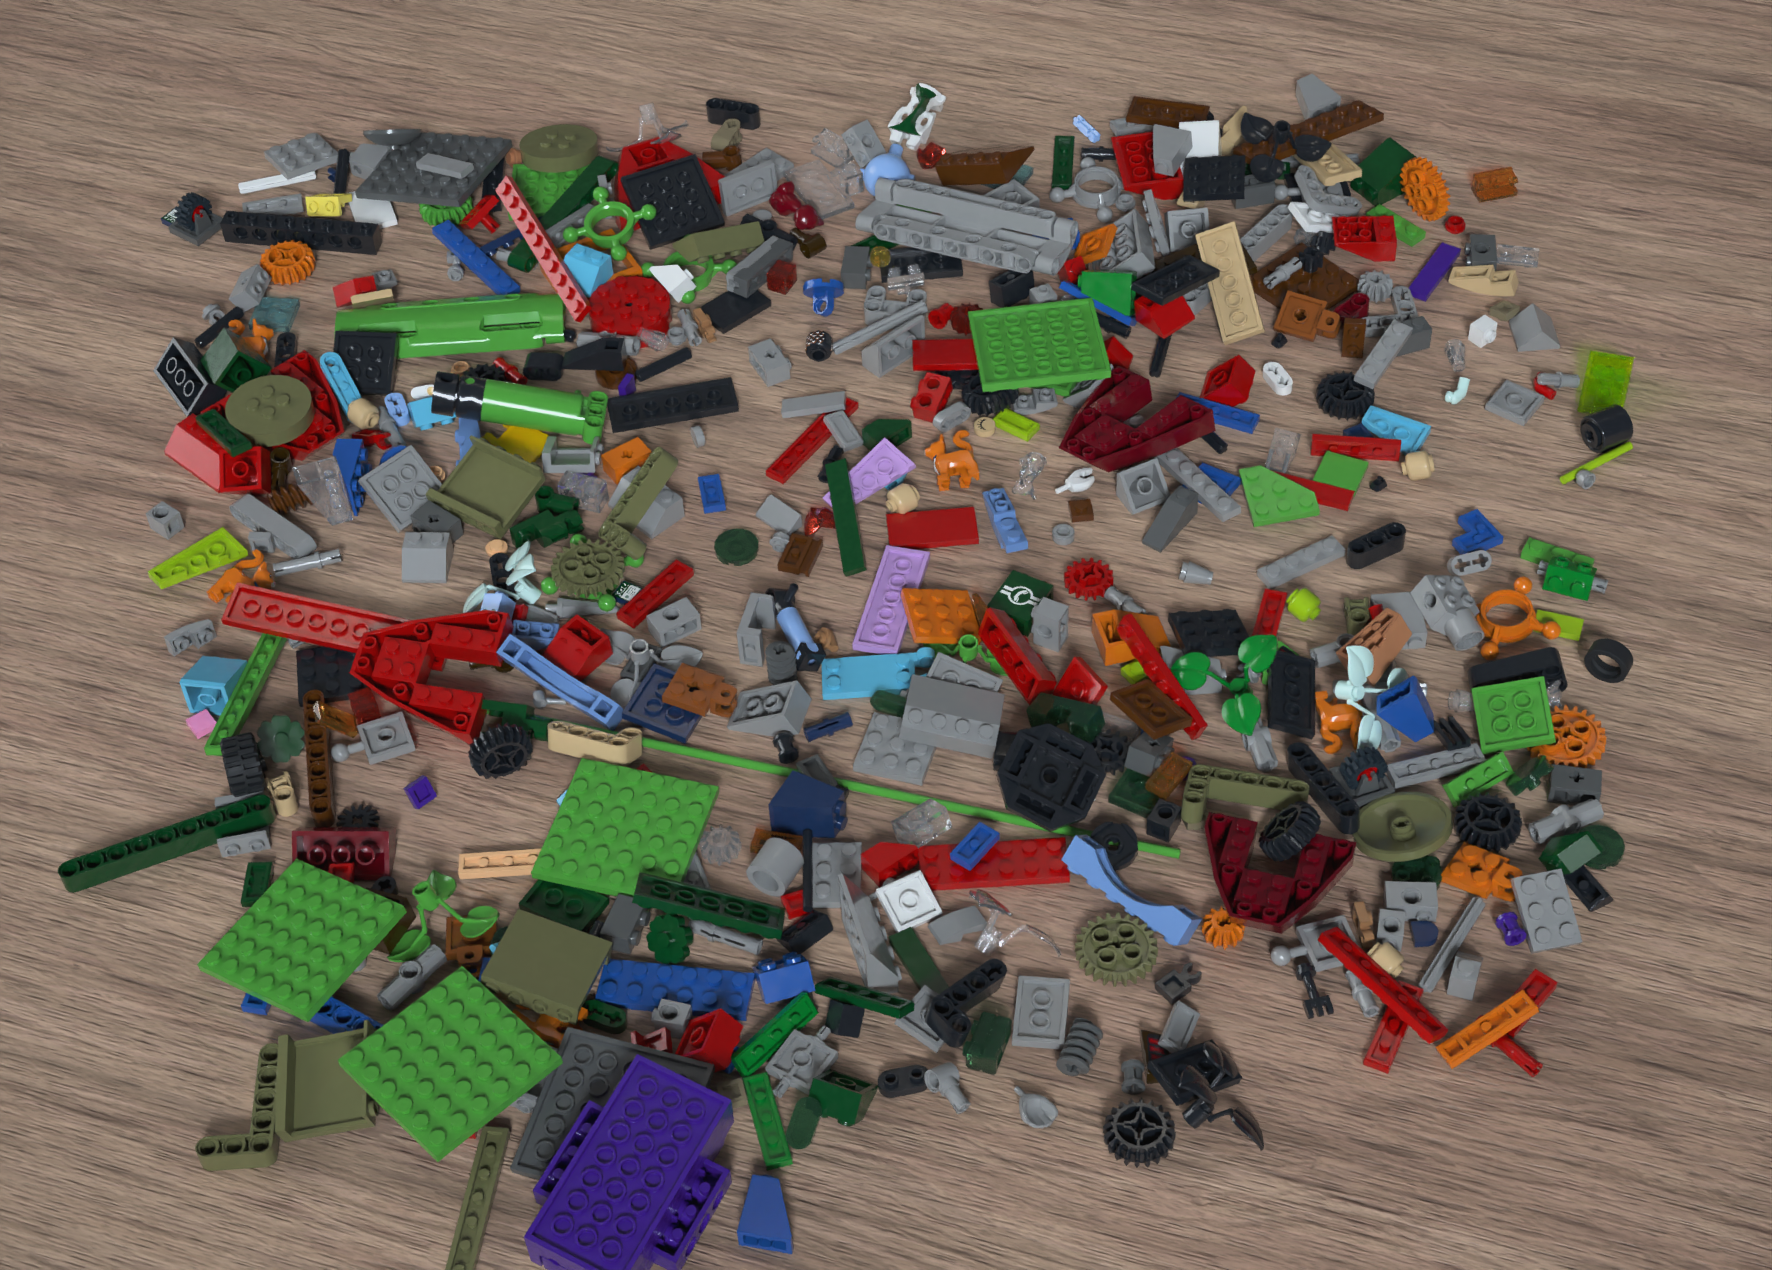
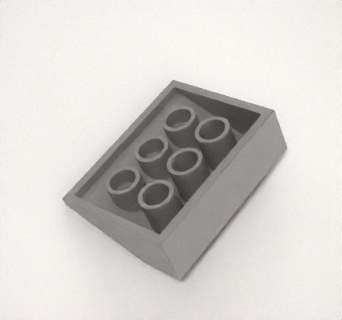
M1133 209L1114 222L1118 229L1107 257L1088 263L1089 270L1137 272V279H1140L1144 275H1149L1156 268L1149 224L1136 209Z
M912 674L898 739L992 759L996 747L1005 694Z
M843 873L838 874L841 918L864 986L888 994L899 992L898 981L902 980L898 965H893L894 953L891 945L887 946L885 943L887 941L885 927L879 926L880 914L877 906L873 907L870 898Z

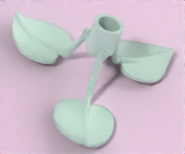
M529 540L510 556L505 565L506 571L514 568V571L507 578L506 584L509 586L518 580L519 582L514 587L516 593L483 583L469 595L464 604L463 613L471 612L476 608L489 590L504 592L508 596L514 597L517 601L521 598L529 605H533L539 599L542 591L525 577L536 572L534 557L528 554L531 543Z
M1347 646L1349 680L1338 681L1335 687V695L1338 699L1347 700V705H1352L1366 714L1360 723L1357 749L1362 748L1364 750L1367 746L1377 749L1382 737L1381 723L1375 720V715L1356 703V701L1361 700L1365 692L1383 693L1408 679V674L1403 668H1394L1387 680L1388 689L1364 688L1362 685L1367 681V677L1371 675L1374 667L1372 652L1363 646Z

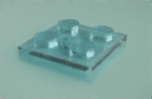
M262 297L260 304L255 307L248 323L249 329H253V319H256L257 324L265 325L273 329L274 332H290L300 307L299 299Z

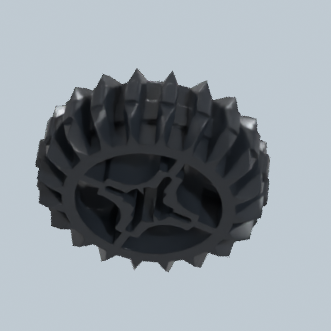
M1343 370L1342 373L1334 372L1333 375L1327 374L1326 378L1321 379L1316 391V400L1319 409H1323L1324 414L1329 413L1330 418L1336 416L1338 420L1341 418H1346L1347 421L1349 418L1356 420L1358 416L1364 417L1370 405L1373 406L1375 391L1355 382V374L1352 371L1345 373Z
M977 372L976 376H970V380H966L965 385L962 386L963 402L971 408L972 414L977 413L978 416L982 414L988 416L999 411L1004 412L1005 408H1011V404H1015L1016 399L1019 398L1018 389L983 392L979 372Z
M505 723L503 726L497 724L492 729L489 727L488 731L480 732V737H474V743L469 745L468 757L470 764L479 776H484L485 779L490 777L497 779L500 776L504 777L513 774L515 771H520L521 766L528 765L527 760L532 758V740L523 727H518L516 724L511 726L508 723Z
M1477 792L1475 797L1469 795L1466 800L1461 801L1455 811L1453 823L1456 835H1460L1461 842L1467 841L1468 844L1487 851L1493 849L1498 853L1501 848L1507 850L1510 845H1514L1521 833L1522 818H1520V810H1516L1515 803H1508L1507 797L1500 799L1498 793L1495 796H1490L1489 792L1482 796ZM1473 817L1475 821L1471 822L1469 818ZM1504 822L1505 825H1506V827L1503 828V827L1501 826V823Z
M1305 801L1289 804L1287 808H1283L1281 812L1276 813V816L1270 819L1268 825L1264 827L1265 830L1261 832V837L1258 841L1260 848L1266 856L1275 862H1282L1285 859H1290L1292 855H1297L1300 850H1304L1307 844H1310V840L1316 836L1315 833L1320 828L1321 820L1318 812Z
M1142 1097L1139 1103H1135L1130 1098L1128 1105L1120 1102L1118 1108L1112 1107L1111 1113L1105 1118V1125L1103 1126L1104 1143L1108 1145L1109 1154L1115 1153L1116 1161L1124 1158L1126 1166L1130 1162H1134L1136 1168H1138L1140 1163H1144L1148 1168L1150 1161L1158 1164L1160 1157L1166 1158L1168 1151H1172L1174 1147L1176 1132L1175 1123L1171 1120V1115L1169 1112H1163L1164 1108L1162 1105L1154 1107L1153 1100L1148 1104L1144 1103ZM1139 1127L1141 1128L1140 1138H1138Z

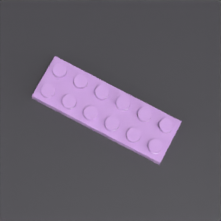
M886 545L853 641V650L881 655L899 654L908 627V620L900 594L902 588H921L930 560V552Z

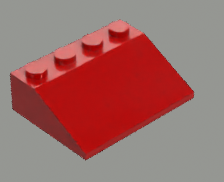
M1153 132L1111 137L1124 190L1144 195V191L1152 189L1154 198L1161 200H1173L1181 196L1184 189V179L1180 167L1174 176L1155 173Z

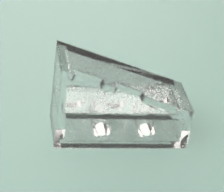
M336 456L292 468L298 487L332 526L353 520Z

